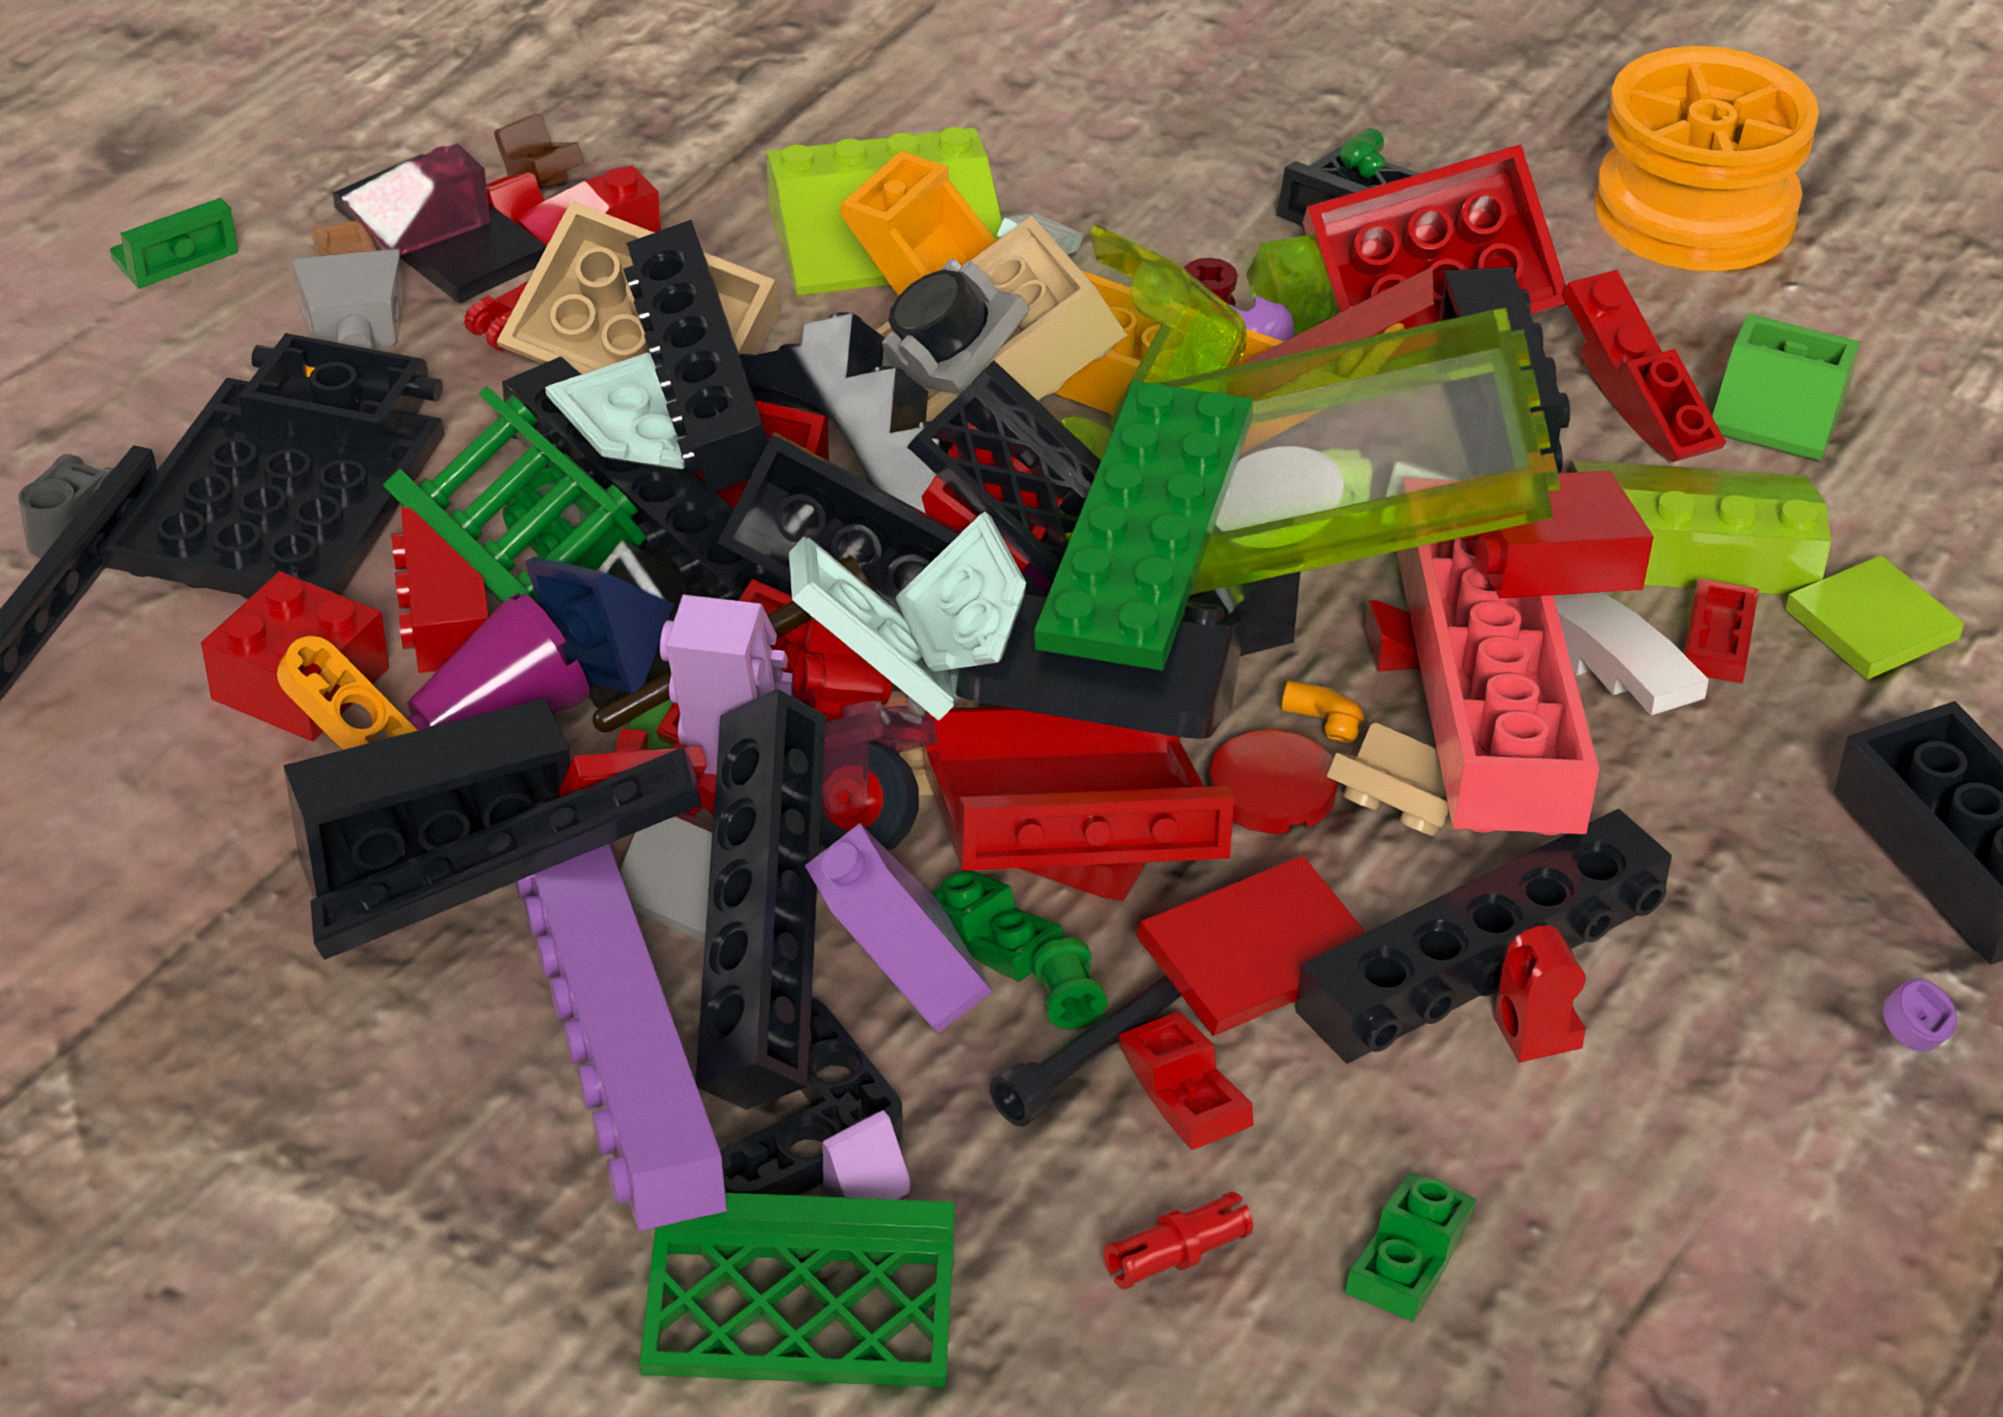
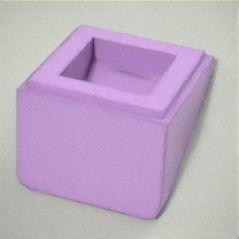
M884 1110L823 1140L824 1191L830 1197L898 1200L910 1192L909 1175L890 1117Z

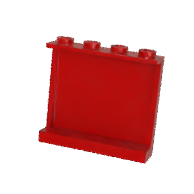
M1008 707L951 708L939 721L925 710V774L962 871L1230 859L1234 796L1228 786L1203 785L1179 741L1180 737Z

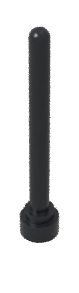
M1163 975L1041 1063H1015L993 1078L990 1082V1094L993 1103L1001 1115L1010 1123L1019 1127L1026 1126L1049 1109L1050 1099L1054 1097L1057 1085L1119 1042L1118 1034L1143 1025L1182 997V995L1168 977Z

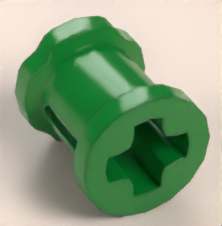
M1074 937L1051 940L1039 947L1032 957L1034 978L1039 984L1045 986L1048 995L1045 1002L1048 1019L1055 1027L1065 1030L1079 1029L1094 1023L1103 1015L1108 1004L1104 988L1092 978L1090 972L1092 956L1088 945Z

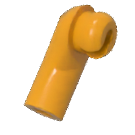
M1287 681L1282 701L1283 712L1327 720L1325 734L1329 739L1341 743L1355 741L1359 733L1358 726L1364 723V712L1358 703L1331 688Z

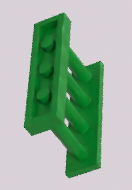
M488 386L478 394L498 418L431 482L425 478L419 485L399 469L383 484L386 490L403 508L410 507L484 578L485 588L501 603L519 593L520 597L526 594L538 604L529 574L523 570L514 578L509 573L516 566L512 560L580 495L596 509L544 559L574 565L614 525L637 546L647 538L631 519L638 512L637 508L617 487L612 484L604 492L532 427L538 420L514 395L504 402ZM514 435L529 447L463 512L459 508L450 516L445 512L451 505L448 498ZM547 464L562 477L554 487L496 542L490 539L483 546L477 542L483 535L480 529Z

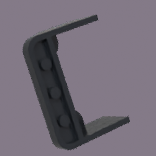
M1022 573L1026 581L1025 594L1002 659L998 663L959 668L955 692L961 698L985 704L1176 737L1209 738L1232 710L1247 611L1234 609L1227 618H1223L1224 608L1205 603H1187L1163 671L1035 650L1034 630L1048 596H1045V590L1034 587V576Z

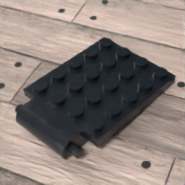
M288 333L283 335L275 347L256 345L252 352L251 360L253 367L259 368L249 382L233 378H226L100 546L99 551L103 567L129 572L137 577L149 576L184 583L191 588H208L238 594L246 599L253 596L281 571L340 595L399 505V502L386 490L383 484L399 469L411 480L415 481L445 435L441 418L417 414L424 400L437 402L440 399L443 389L442 380L428 377V368L424 359ZM306 366L315 368L310 373V377H307Z

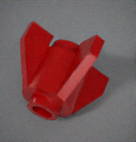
M811 616L805 645L786 644L784 651L788 657V665L793 670V698L826 715L825 735L865 717H873L880 705L888 703L892 691V682L814 617Z

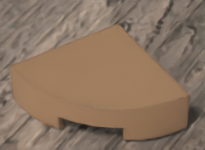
M363 219L311 229L314 247L322 256L376 251L366 221Z

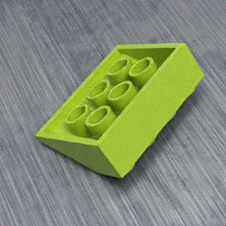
M949 127L942 131L921 134L896 133L890 137L867 140L843 139L837 143L814 146L796 144L787 146L784 149L766 151L768 206L796 295L801 296L890 285L841 217V203L899 151L947 166L948 179L995 240H999L1000 237L997 234L1002 220L988 157L976 127Z
M1572 460L1571 473L1611 471L1653 534L1654 539L1644 585L1696 589L1697 579L1702 578L1759 589L1758 593L1789 595L1794 591L1823 580L1831 545L1827 505L1807 476Z

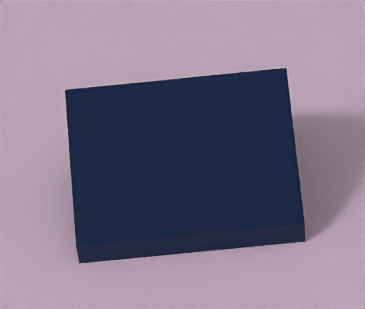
M533 557L525 561L539 606L546 612L567 641L560 647L566 656L568 665L578 660L589 683L630 694L635 693L642 687L658 649L663 626L669 620L674 604L606 572L540 557Z

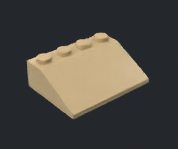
M571 201L497 340L498 346L541 364L561 356L581 374L650 353L644 337L645 332L634 305L635 299L623 268L633 265L627 242L654 232ZM704 252L739 354H759L781 310L775 279Z
M1032 215L971 260L990 278L999 292L1021 295L1030 309L986 367L995 360L1037 401L1045 395H1050L1059 390L1068 378L1091 361L1105 356L1112 349L1113 345L1127 336L1095 285ZM889 321L876 330L885 338L890 332L894 333ZM925 388L928 391L926 422L932 421L960 394Z

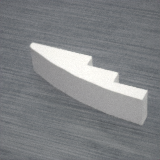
M1603 592L1553 595L1573 672L1576 675L1592 671L1612 695L1630 691L1650 716L1705 699L1709 679L1669 639L1637 613Z

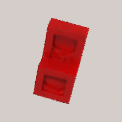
M1180 1011L1118 1034L1119 1046L1142 1087L1165 1120L1191 1150L1254 1126L1252 1102L1216 1068L1214 1044Z

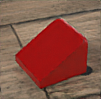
M530 172L510 174L471 190L515 223L516 215L544 202L535 175L530 174Z
M1368 600L1364 633L1378 672L1420 668L1409 613L1381 601Z

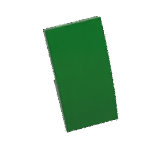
M968 870L955 873L947 877L940 887L931 892L941 904L972 957L1017 982L1033 973L1032 957L1039 947L1051 940L1065 938L1062 925L1017 909L1010 885Z
M1409 1171L1383 1207L1377 1233L1350 1269L1345 1294L1414 1322L1449 1263L1474 1212L1477 1199L1452 1189L1440 1180L1425 1178Z

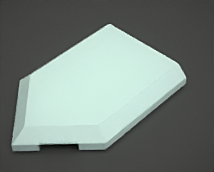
M645 353L545 387L546 395L601 456L611 460L661 468L684 469L685 462L677 440L686 436L678 438L666 407L667 401L655 372L656 366L650 353Z
M984 512L914 578L895 599L927 666L935 672L998 663L1002 659L1024 598L1026 581L992 517Z

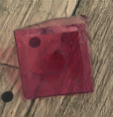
M458 143L451 146L437 147L430 153L411 159L341 197L342 206L385 250L399 249L400 255L490 223L485 169Z

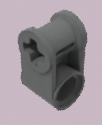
M64 454L58 457L52 466L34 482L23 487L19 493L18 500L27 549L32 555L38 558L44 556L114 468L107 467L104 470L85 465L79 456Z

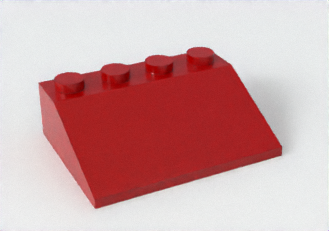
M1521 144L1307 206L1302 223L1319 277L1335 316L1348 310L1351 306L1354 307L1433 267L1434 305L1398 322L1404 324L1403 337L1385 358L1436 343L1445 270L1512 267L1520 289H1527L1529 293L1530 316L1567 305L1562 296L1566 283Z

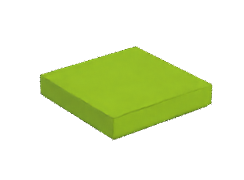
M1882 555L1790 593L1785 609L1866 680L1959 640L1964 626L1963 621Z

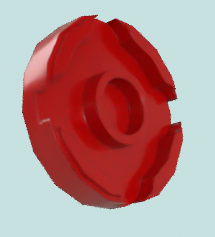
M1268 729L1248 731L1227 740L1214 753L1209 769L1208 786L1229 787L1234 796V823L1248 830L1281 834L1290 833L1291 825H1300L1306 822V829L1320 823L1333 809L1338 782L1326 777L1334 758L1319 743L1298 733Z

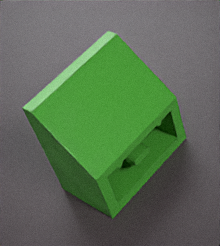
M1748 314L1733 345L1712 415L1721 434L1735 441L1752 442L1785 451L1793 456L1809 457L1822 461L1849 395L1860 341Z

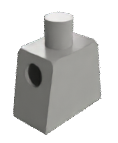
M399 249L292 259L299 309L310 338L368 349L391 348L397 344L405 303Z

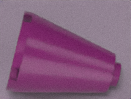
M517 593L507 598L407 702L411 715L406 719L417 730H422L543 698L546 699L552 714L576 706L590 697V690L578 660L568 665L566 656L560 647L567 641L557 626L530 596L524 594L520 597V594Z

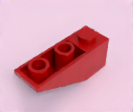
M410 507L401 508L403 533L391 534L395 570L407 569L405 572L395 573L399 609H411V611L399 612L403 650L415 648L418 673L435 672L488 619L484 578Z

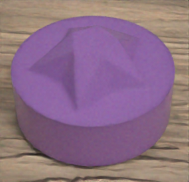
M1910 979L1894 990L1884 1002L1883 1014L1888 1029L1901 1044L1919 1052L1934 1050L1950 1038L1956 1030L1957 1013L1951 999L1940 987L1930 981Z

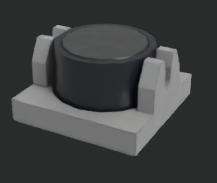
M950 258L942 270L923 276L909 285L897 297L890 309L888 319L894 333L890 332L882 342L885 353L882 366H892L903 370L908 377L924 388L961 394L983 371L1030 309L1021 295L999 292L990 278L972 261H966L961 266L956 259Z

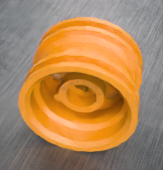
M1684 46L1666 48L1645 54L1628 63L1617 74L1612 86L1607 127L1608 135L1615 146L1603 158L1598 173V187L1594 199L1596 217L1604 231L1619 245L1640 257L1662 265L1686 270L1717 272L1743 269L1763 263L1781 253L1792 241L1803 195L1800 180L1795 172L1809 159L1819 116L1817 99L1808 85L1792 71L1769 59L1745 51L1723 47Z

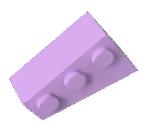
M683 595L674 621L667 620L663 626L660 639V655L663 661H669L671 669L669 696L672 703L678 704L680 711L678 726L680 744L687 745V747L701 746L707 764L704 773L716 775L720 716L776 689L793 697L792 673L783 672L781 669L786 668L788 663L785 651L772 650L770 645H775L777 635L762 604Z

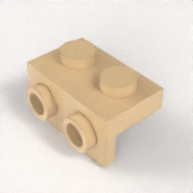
M1372 723L1358 756L1336 752L1326 777L1346 785L1342 794L1343 797L1377 811L1382 802L1403 811L1399 822L1431 836L1437 835L1439 827L1458 831L1466 830L1453 829L1436 747L1383 724Z

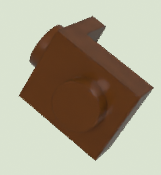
M531 114L498 128L494 132L508 175L530 172V174L535 175L540 188L555 185L568 178L566 170L584 163L578 142H551L541 114Z

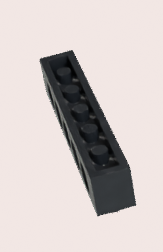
M692 220L627 242L633 265L623 268L635 299L634 305L645 332L644 337L656 366L655 372L667 401L666 407L678 438L686 436L678 439L677 442L689 474L701 471L709 493L750 479L769 439Z
M779 689L721 715L719 728L695 1083L697 1088L745 1110L807 1087L817 886L805 865L819 855L826 715Z
M1618 808L1590 822L1587 834L1567 833L1302 964L1296 1013L1346 1064L1372 1051H1382L1393 1044L1397 1038L1426 1023H1437L1444 1019L1452 1010L1479 996H1489L1497 992L1508 947L1524 931L1536 926L1549 925L1556 927L1564 936L1569 947L1573 949L1585 942L1591 943L1599 940L1610 929L1636 916H1645L1653 912L1663 903L1666 895V884L1672 855Z

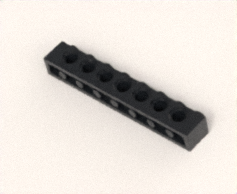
M560 356L502 381L504 402L514 395L538 420L532 426L562 454L566 453L604 490H607L613 484L632 502L638 512L631 519L647 537L639 546L633 542L634 548L641 557L649 558L665 572L669 581L676 589H683L691 596L739 601L751 580L754 579L792 596L791 583L717 543L734 508L716 492L709 493L707 485L694 473L689 474L686 466L684 469L674 470L611 460L601 456L546 395L545 387L582 375L564 358ZM516 435L512 437L513 439H519Z

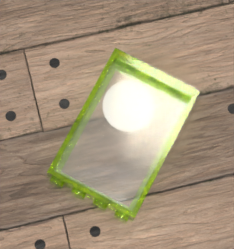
M1506 307L1160 383L1171 387L1205 392H1221L1232 396L1253 398V419L1191 594L1552 519L1553 513L1549 492L1561 490L1553 452L1543 455L1540 453L1541 449L1551 447L1543 410L1532 413L1530 411V408L1541 406L1533 369L1521 372V367L1531 365L1524 329L1511 330Z

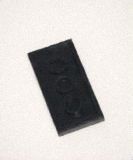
M422 154L333 192L335 209L351 221L365 220L370 235L389 250L399 249L400 259L458 303L464 302L535 269L547 247Z

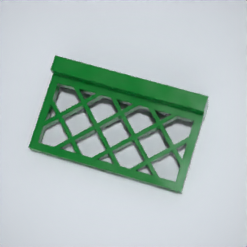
M725 1193L726 1212L655 1227L639 1362L641 1375L946 1388L952 1271L955 1248V1202ZM670 1254L702 1255L715 1270L685 1292L668 1275ZM723 1256L731 1257L728 1260H726ZM757 1257L776 1258L790 1273L760 1295L744 1279L739 1271ZM798 1259L806 1260L803 1263H801ZM832 1260L851 1261L865 1276L836 1298L814 1274ZM873 1262H882V1263H880L878 1266H876ZM905 1264L937 1265L936 1283L913 1301L889 1279L891 1275ZM727 1281L749 1305L719 1328L697 1304ZM802 1284L825 1308L795 1331L773 1307ZM877 1287L900 1312L871 1334L851 1314L849 1309ZM666 1292L674 1302L664 1309ZM935 1304L933 1323L924 1312ZM684 1314H687L708 1336L690 1352L659 1351L661 1332ZM762 1317L784 1341L765 1356L746 1355L732 1339L758 1318ZM837 1320L860 1344L842 1359L822 1358L808 1342ZM913 1323L932 1342L931 1363L898 1361L884 1345L909 1324ZM719 1349H721L724 1354H714V1353L717 1352ZM796 1352L800 1357L790 1356H792ZM872 1355L876 1360L866 1359H868Z

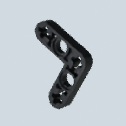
M814 997L811 1000L810 1030L812 1046L809 1048L807 1087L801 1089L802 1093L812 1104V1107L722 1149L720 1153L725 1193L799 1195L822 1184L823 1154L814 1158H801L789 1150L794 1144L803 1140L823 1142V1140L866 1119L858 1120L857 1102L860 1099L861 1109L867 1117L884 1110L890 1117L898 1143L902 1138V1102L898 1094L826 1005ZM828 1066H842L853 1073L850 1078L838 1083H828L816 1076L818 1071ZM743 1174V1175L745 1176V1178H747L748 1180H755V1179H757V1178H758V1180H756V1181H754V1182L748 1183V1181H747L745 1178H743L742 1176H740V1177H735V1178H733V1177L736 1176V1175Z

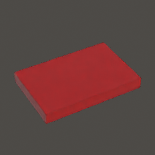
M1304 855L1142 920L1136 937L1212 1036H1215L1296 1001L1302 964L1366 932Z

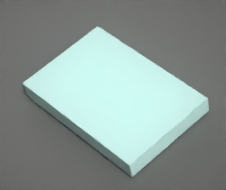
M803 537L789 552L792 600L939 721L954 706L949 670L935 672L927 666L905 618L809 537L807 539Z

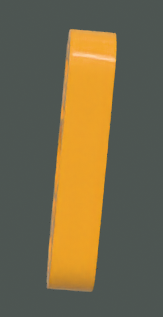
M306 636L295 640L289 646L278 665L277 678L281 688L342 750L372 743L382 730L388 734L387 738L418 731L333 644L323 638ZM313 662L321 668L322 671L319 675L312 673L307 677L299 670L301 664L306 667ZM338 684L340 688L332 699L327 701L323 697L326 691L330 693L334 686ZM351 702L363 706L371 715L372 726L366 729L351 727L341 717L340 705Z

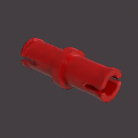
M1230 1191L1216 1200L1185 1213L1179 1210L1166 1212L1158 1217L1155 1226L1118 1242L1108 1243L1103 1251L1107 1271L1111 1276L1124 1269V1274L1115 1277L1114 1283L1121 1289H1129L1135 1283L1172 1267L1178 1270L1191 1268L1200 1262L1202 1254L1238 1238L1248 1237L1253 1230L1250 1210L1246 1204L1232 1211L1231 1207L1240 1204L1243 1198L1236 1192Z

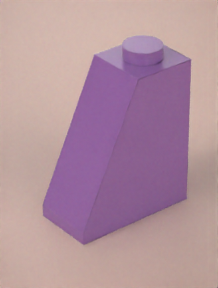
M860 823L805 865L831 912L938 1033L994 992L939 901Z

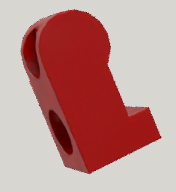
M1549 925L1536 926L1518 935L1509 945L1505 962H1503L1494 1019L1518 1063L1583 1048L1586 1028L1573 1008V1000L1583 990L1586 982L1585 972L1562 933L1556 927Z

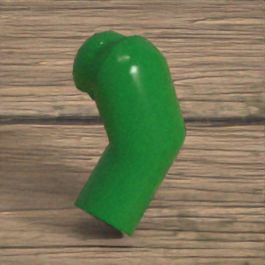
M1368 128L1349 139L1340 151V158L1344 166L1350 170L1357 167L1361 176L1367 179L1377 174L1380 169L1386 166V159L1379 153L1384 147L1382 134L1374 128Z

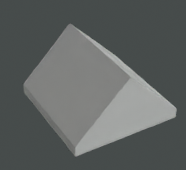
M684 812L638 831L633 836L620 869V875L633 911L705 943L713 823Z

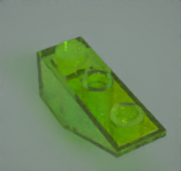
M1313 234L1260 244L1246 274L1253 297L1259 296L1274 304H1284L1294 320V337L1340 314Z

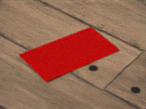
M1433 267L1233 367L1230 395L1249 398L1434 305Z

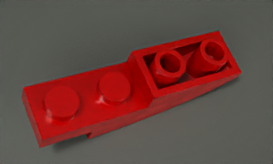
M1613 270L1569 282L1562 296L1586 339L1579 353L1608 400L1631 428L1653 449L1672 462L1722 449L1726 441L1677 351L1671 349L1662 352L1619 271Z

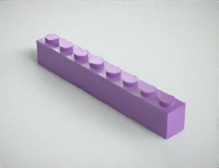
M610 844L516 881L515 886L519 898L524 897V907L530 935L532 938L537 937V949L544 978L557 977L550 979V989L558 1021L570 1018V1021L563 1022L571 1064L584 1062V1065L577 1067L585 1108H599V1111L592 1112L593 1128L599 1153L601 1156L614 1155L613 1159L607 1160V1168L615 1203L629 1202L638 1231L726 1212L721 1153Z

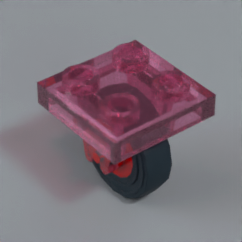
M880 701L848 705L842 708L843 718L825 722L819 843L827 849L860 823L889 851L896 848L911 832L919 811V787L911 766L899 753L938 744L934 718L909 714L908 706L882 708Z

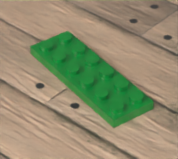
M1132 382L1035 627V650L1154 670H1164L1253 419V398L1232 396L1221 392H1205L1171 387L1160 383Z

